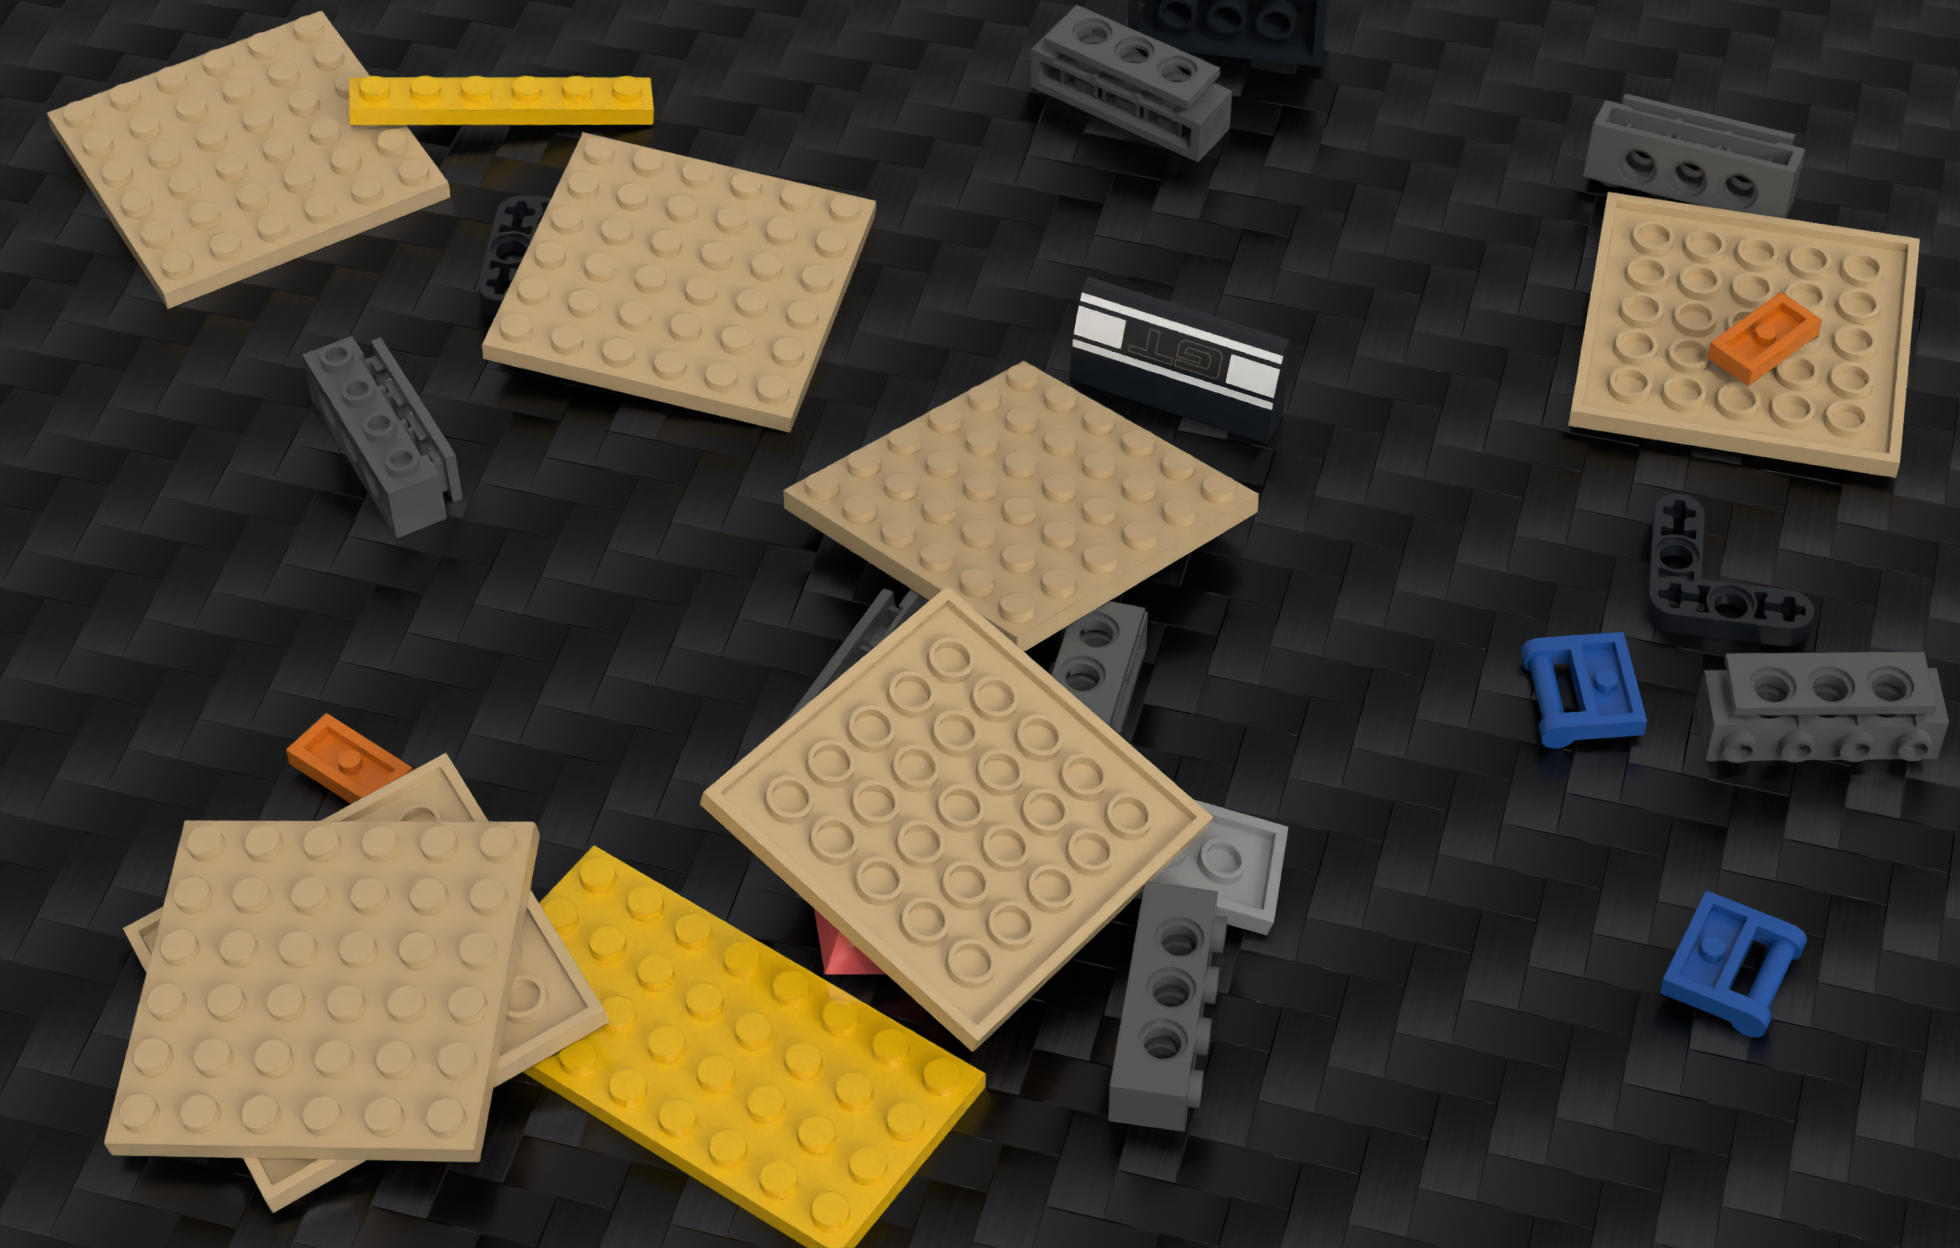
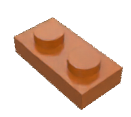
M1779 292L1711 341L1707 358L1749 386L1818 336L1822 319L1784 293Z
M327 713L286 749L290 765L351 804L413 771L411 766Z

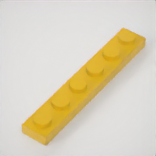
M431 76L349 77L350 125H653L654 107L651 78H635L631 76L618 78H585L582 76H571L568 78H535L532 76H521L518 78H484L481 76H470L467 78Z

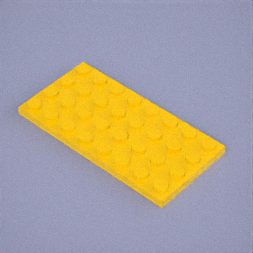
M593 846L539 903L604 1008L609 1023L523 1072L807 1248H855L986 1087V1075L982 1071L596 846Z

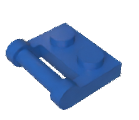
M1624 632L1536 638L1522 645L1520 652L1523 666L1532 674L1542 715V720L1538 726L1544 746L1557 749L1570 745L1574 740L1644 735L1647 718ZM1555 664H1568L1580 712H1564L1553 668Z
M1706 890L1663 978L1660 993L1730 1021L1738 1032L1746 1036H1763L1772 1019L1769 1008L1791 961L1801 956L1807 943V937L1800 928L1793 924ZM1754 940L1766 945L1769 951L1748 996H1744L1730 989Z

